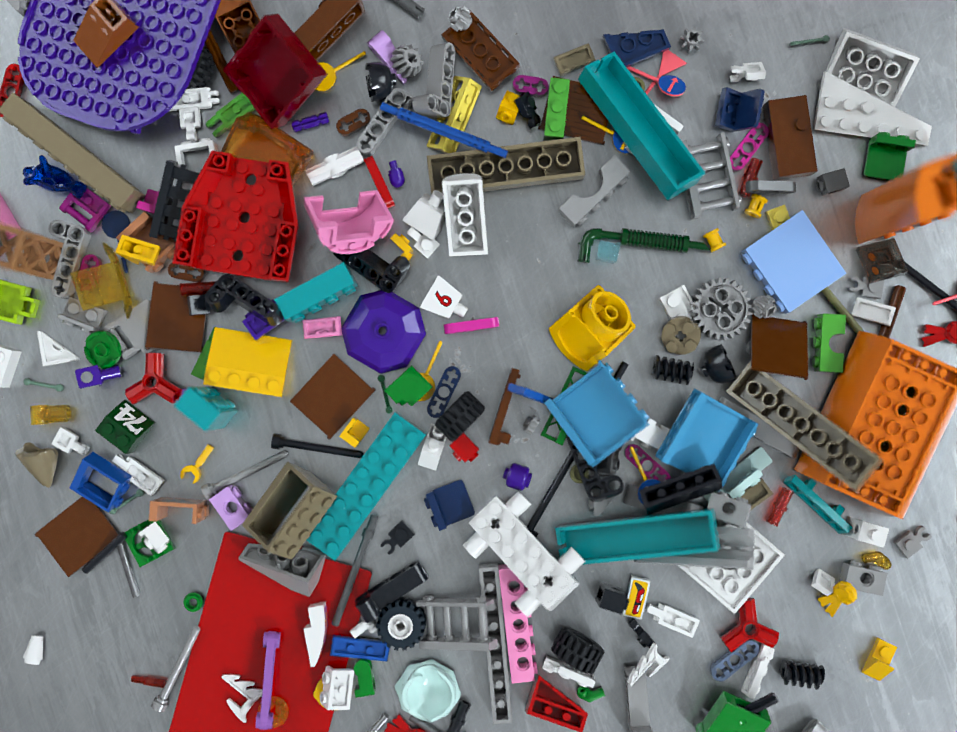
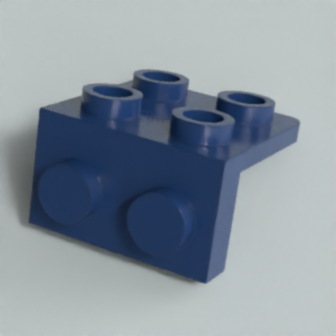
M728 87L722 88L715 126L731 132L756 128L760 121L765 91L763 89H755L741 93Z
M457 480L426 492L424 502L427 509L431 508L434 515L431 516L434 527L438 526L439 531L446 529L450 524L475 514L463 480Z

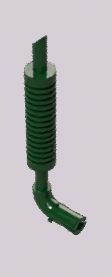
M593 228L586 231L581 241L578 242L580 248L577 261L583 262L584 258L585 263H590L591 246H593L594 240H601V238L620 240V245L623 246L631 245L634 247L635 245V247H638L639 245L640 248L643 246V248L650 247V249H653L654 247V249L658 248V250L666 251L668 249L672 251L673 249L674 252L677 250V252L687 253L689 248L710 251V249L704 242L690 241V237L686 235L678 236V234H675L674 236V234H663L661 232L660 234L659 232L655 234V232H644L643 230L641 232L637 230L636 232L635 229L632 231V229L628 230L627 228H622L620 233L602 231V228Z

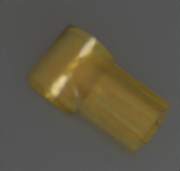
M69 405L30 406L31 425L69 422L72 417Z

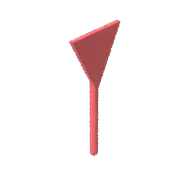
M670 50L663 52L659 74L656 78L660 79L661 76L687 63ZM653 81L645 93L648 94L657 82Z

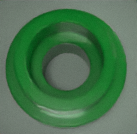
M196 592L189 593L184 598V607L190 612L198 611L203 606L202 596ZM191 599H196L197 604L193 605Z

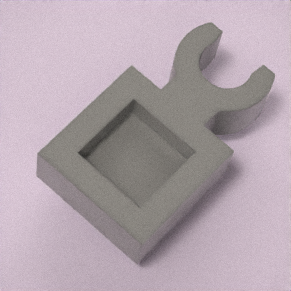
M865 276L861 281L858 277L849 278V281H854L856 287H850L848 291L856 292L861 290L860 296L880 299L882 298L885 279H879L878 281L877 278Z
M535 415L532 418L528 416L523 424L525 427L523 431L529 435L533 434L541 419Z
M918 526L914 534L908 531L894 541V544L905 558H910L923 548L920 544L921 541H928L932 537L928 533L924 536L921 535V532L926 529L924 526Z

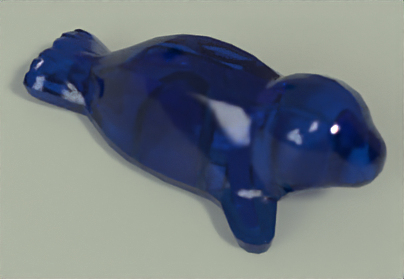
M43 155L39 156L38 165L25 167L22 171L25 176L23 180L25 185H37L53 193L70 192L77 199L83 197L88 187L83 182L75 181L66 171L50 165Z

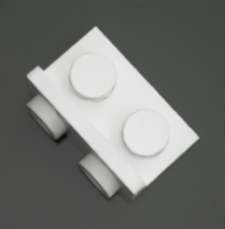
M331 666L325 667V672L322 675L323 691L320 693V703L327 710H350L354 670L352 668L333 669Z

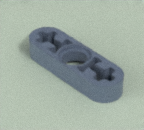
M749 639L733 652L728 651L711 665L710 673L712 677L719 682L728 679L758 655L759 645L753 639ZM750 644L753 651L747 650L746 645ZM739 650L744 652L745 658L738 652ZM732 655L739 656L738 664H730L729 660ZM726 662L731 669L728 670L723 663ZM717 668L723 669L721 676L717 674Z

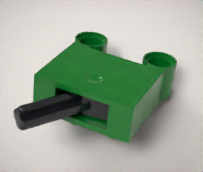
M723 691L704 720L696 725V732H765L772 723L766 708L778 703L779 700L776 694L771 692L751 703Z

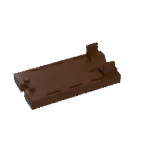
M470 12L472 23L467 30L455 31L449 27L441 36L446 43L453 44L455 53L492 91L507 76L516 72L520 67V63L484 24Z
M511 368L488 440L491 444L500 445L501 442L509 445L511 435L501 431L513 394V392L507 390L509 383L516 384L517 378L520 379L521 377L519 374L520 370Z

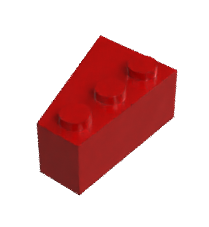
M536 674L524 711L537 718L583 732L588 713L539 674Z

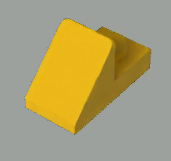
M122 235L115 253L137 265L142 262L154 266L161 248L158 245Z
M877 637L861 672L878 681L882 680L894 670L889 664L897 647Z

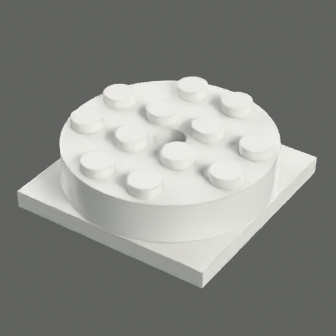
M728 505L724 506L723 511L726 514L733 513V510ZM716 520L717 527L739 528ZM746 523L745 528L754 529L749 523ZM755 529L753 570L678 566L735 614L785 554Z

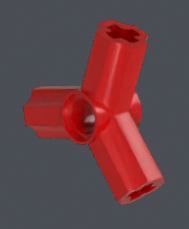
M146 353L145 375L142 380L125 389V395L132 404L138 403L153 393L172 404H175L181 397L182 389L166 380L163 376L164 354ZM155 378L156 384L153 386L152 381Z
M748 598L738 610V625L720 637L729 651L733 652L749 639H754L773 648L779 640V632L757 622L755 599ZM752 624V630L745 632L746 626Z

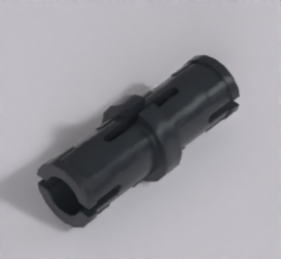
M465 700L459 701L455 714L451 716V723L447 732H460V729L466 723L465 718L471 707L469 702Z

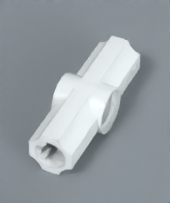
M356 146L341 154L330 155L322 163L305 171L311 184L314 186L329 178L340 177L348 169L365 161Z

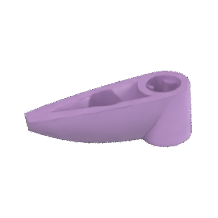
M381 30L367 42V45L376 57L388 66L391 73H395L396 78L404 85L407 82V78H402L401 74H396L397 70L392 68L394 63L390 60L396 48L389 36Z

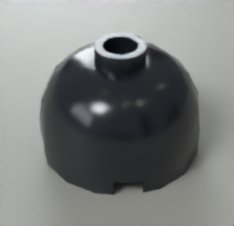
M366 63L365 70H369V75L366 76L369 97H372L371 102L386 99L391 94L393 85H396L395 73L391 74L389 67L383 63Z
M722 344L713 347L705 354L703 359L704 366L701 368L705 377L709 376L712 381L724 384L736 380V374L731 361L725 355L727 352Z

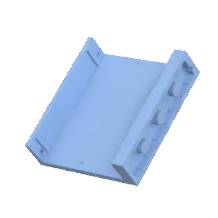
M803 210L794 214L790 219L741 251L744 262L747 265H751L755 278L762 281L765 286V292L775 299L776 308L784 314L790 313L846 274Z

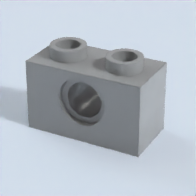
M717 491V494L712 492L707 509H715L716 520L739 528H745L751 510V504H748V500L737 497L735 500L729 498V494ZM732 504L735 509L733 513L726 514L723 511L724 506Z
M850 560V563L843 562L839 581L850 583L857 591L883 596L887 573L882 571L880 566L869 564V567H864L861 562ZM866 573L865 580L861 581L860 576Z

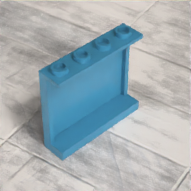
M601 360L598 361V366L555 399L549 398L544 402L582 456L592 467L596 466L650 425L647 421L649 416L643 408L638 410L635 406L637 403L636 399L631 393L628 395L623 389L626 386L620 378L615 379L612 376L613 369L608 363L603 364Z
M694 388L655 456L662 462L670 464L685 473L695 471L705 465L715 464L723 487L727 482L730 472L736 467L740 455L746 450L750 438L756 433L759 424Z

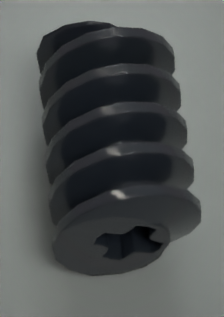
M656 355L651 373L655 374L656 380H658L660 375L663 376V381H666L667 377L670 376L672 383L675 378H678V384H681L682 380L685 379L686 385H689L693 376L694 362L690 365L689 361H685L683 364V361L678 359L675 363L674 358H670L668 361L667 357H662L660 361L659 355Z
M783 660L781 662L780 674L784 680V685H788L789 680H791L792 686L795 687L797 681H799V686L802 688L806 682L808 689L814 684L815 690H818L825 679V668L823 665L818 667L816 664L810 666L808 663L802 664L801 662L795 663L794 661L787 662Z

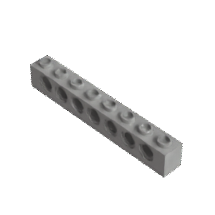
M498 563L479 564L481 596H486L487 599H494L493 604L485 607L487 634L490 638H497L498 644L491 651H486L493 725L513 723Z

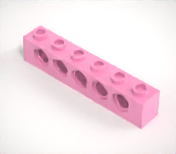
M506 564L498 565L511 682L514 684L535 681L534 674H538L537 663L532 660V655H536L534 643H530V637L533 636L532 624L528 625V618H531V615L527 617L518 607L511 605L528 588L524 587V584ZM512 581H517L519 586L511 588L509 584ZM517 619H521L523 621V624L520 626H516L513 624V622ZM519 638L526 640L523 644L515 642ZM521 657L528 659L525 663L518 662V659Z

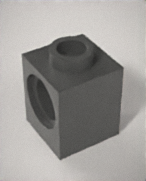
M845 168L817 177L816 186L822 196L850 187Z

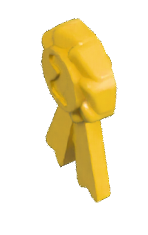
M839 581L834 585L833 593L829 596L821 595L818 601L821 602V607L831 603L825 609V612H828L833 617L842 603L849 605L857 600V591L850 583Z

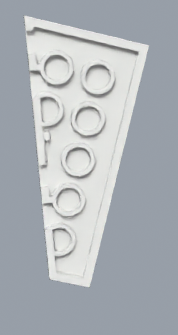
M826 71L823 72L813 130L872 138L879 132L890 133V136L895 137L899 135L909 136V139L916 140L915 145L928 146L932 126Z

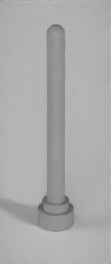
M283 450L216 484L208 483L202 486L201 490L204 497L209 500L219 490L286 458L288 452Z
M199 626L193 627L161 695L154 698L151 707L155 711H166L169 705L168 696L200 632Z

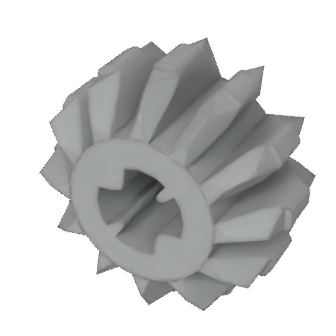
M404 44L393 51V56L390 60L394 63L392 68H396V74H401L402 78H412L422 70L421 66L424 62L420 59L422 55L417 53L418 48L413 49L412 44Z

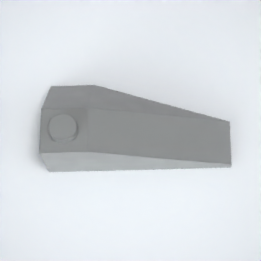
M250 543L247 544L239 556L241 562L288 589L310 597L319 582L326 559V554L309 547L299 549L298 553L291 560L267 552L261 544Z

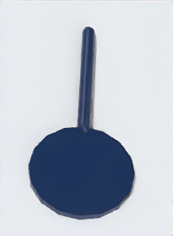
M118 210L108 212L102 220L104 233L113 239H117L116 237L130 225L128 216ZM121 256L124 272L128 273L126 260Z

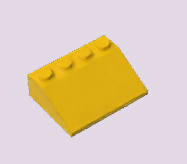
M215 327L203 384L282 397L292 340L265 335L255 340L248 332Z

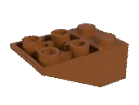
M94 0L90 4L73 41L95 67L98 68L139 27L115 0Z
M221 0L215 14V18L234 53L245 45L250 33L260 22V18L251 0Z

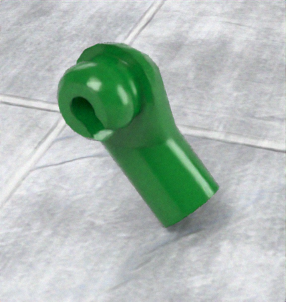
M580 686L577 689V696L589 703L605 697L602 687L591 690Z

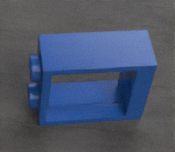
M92 452L82 459L70 489L109 513L113 508H118L124 500L122 496L130 488L131 484H129L132 476L100 455ZM93 469L118 484L114 496L88 481Z

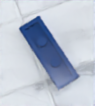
M509 383L507 389L510 392L543 404L551 398Z
M333 635L330 656L387 662L390 648L387 647L386 642L382 643L381 640Z

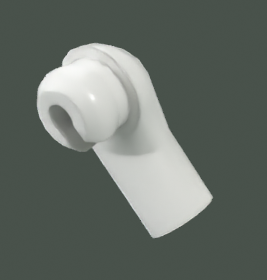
M373 620L369 623L362 621L352 628L350 633L354 638H357L367 629L370 633H374L378 629L376 628V621Z

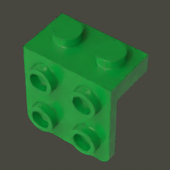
M879 132L870 138L864 175L889 181L904 175L907 152L915 148L916 140L909 139V136L906 135L890 136V133Z

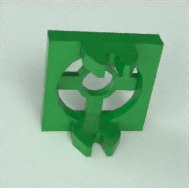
M148 519L125 532L127 534L125 541L139 567L175 549L161 520L149 521ZM156 522L169 539L168 548L160 554L151 549L153 555H144L138 550L143 547L147 548L143 542L145 538L143 537L141 542L135 545V536L139 530L141 532Z

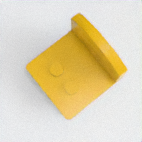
M597 285L549 327V331L560 351L576 366L588 371L618 346L636 326L631 320V314L626 303L616 294L605 291L600 285Z

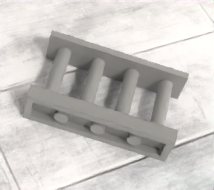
M724 132L716 137L717 141L690 146L687 144V140L682 141L691 154L719 149L721 160L699 165L704 171L723 167L725 175L724 179L701 184L697 183L685 191L691 220L700 218L703 215L702 212L707 209L731 205L732 211H735L742 204L741 195L737 193L728 151L730 143L728 137H725ZM727 186L729 197L708 202L699 200L698 194H700V191Z
M433 595L423 596L422 600L416 602V606H425L428 635L420 640L419 649L491 651L498 646L497 638H490L487 634L485 607L494 603V599H487L486 596H477L475 599L434 598ZM433 607H442L445 633L443 637H437V634H435ZM450 607H460L462 636L455 637L452 634ZM468 607H477L480 633L478 638H472V635H470Z

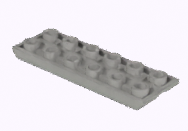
M717 527L720 549L718 551L635 559L634 562L753 570L755 529Z

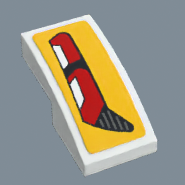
M631 575L627 588L629 604L627 609L623 610V616L642 619L650 579Z

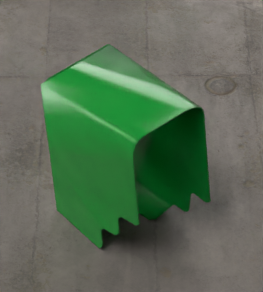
M411 365L384 391L396 404L399 403L403 406L408 403L410 406H413L433 386Z

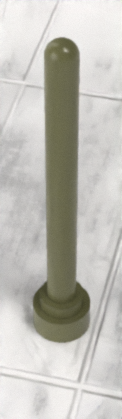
M828 286L820 291L840 315H846V322L856 334L859 331H864Z

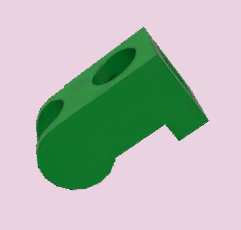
M357 659L354 665V673L358 677L359 685H356L354 689L355 698L375 695L376 686L371 660Z

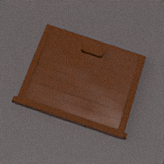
M570 80L564 136L571 138L581 137L583 141L604 145L605 141L603 140L606 131L582 120L581 117L585 116L606 128L608 124L607 118L582 84ZM547 102L541 126H538V129L544 131L548 105Z
M154 281L146 349L158 348L202 353L206 315L189 316L187 297L205 295L209 288L159 284L157 281Z
M753 314L751 316V370L808 380L807 322L774 317H762L760 319Z
M333 354L290 402L322 430L330 440L376 389L374 387L371 388L340 358Z
M81 497L34 535L39 537L65 574L70 577L92 560L119 533L97 505Z

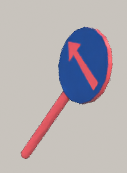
M631 66L627 67L632 72L658 82L659 89L667 95L680 96L686 90L685 83L676 76L665 75L658 79Z

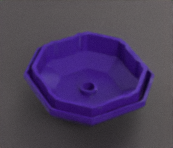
M382 290L360 295L341 328L347 355L380 374L407 367L426 335L420 308L393 292L386 293ZM381 327H385V334L379 333Z

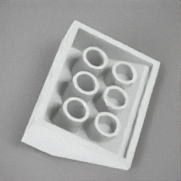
M844 28L834 48L826 72L895 107L920 58L914 53Z

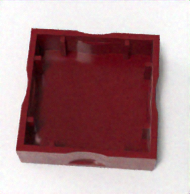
M279 14L264 15L250 33L245 45L235 53L223 69L236 87L246 95L254 109L271 129L285 126L328 75Z

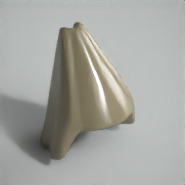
M31 442L25 443L22 448L16 450V457L40 484L47 488L51 487L58 460L57 449H39Z

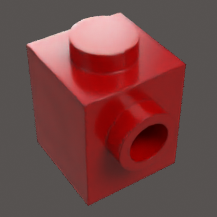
M465 432L449 445L454 450L452 454L459 462L461 460L472 462L479 455L477 453L479 450L478 446Z

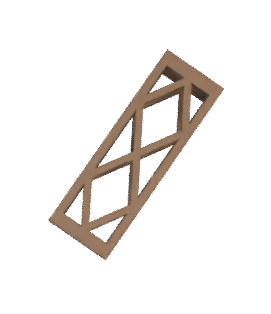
M0 223V240L2 243L0 256L5 253L8 262L0 260V267L53 280L63 243ZM5 231L17 235L8 241ZM49 254L50 260L46 263L45 257Z

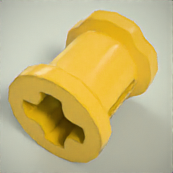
M752 194V200L744 213L760 219L764 204H767L768 200L761 195Z
M718 228L703 235V238L707 239L711 247V253L726 246V243L722 241L718 233Z

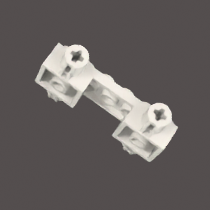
M517 491L506 503L496 496L469 522L476 532L463 546L475 559L489 546L528 588L514 603L529 617L541 604L547 610L552 611L580 584L572 574L585 560L572 547L559 560L549 553L518 518L532 504L521 492ZM497 521L499 522L498 524L500 525L499 528H496V527H495V526H496L495 523H496ZM553 577V585H547L548 578L552 579Z

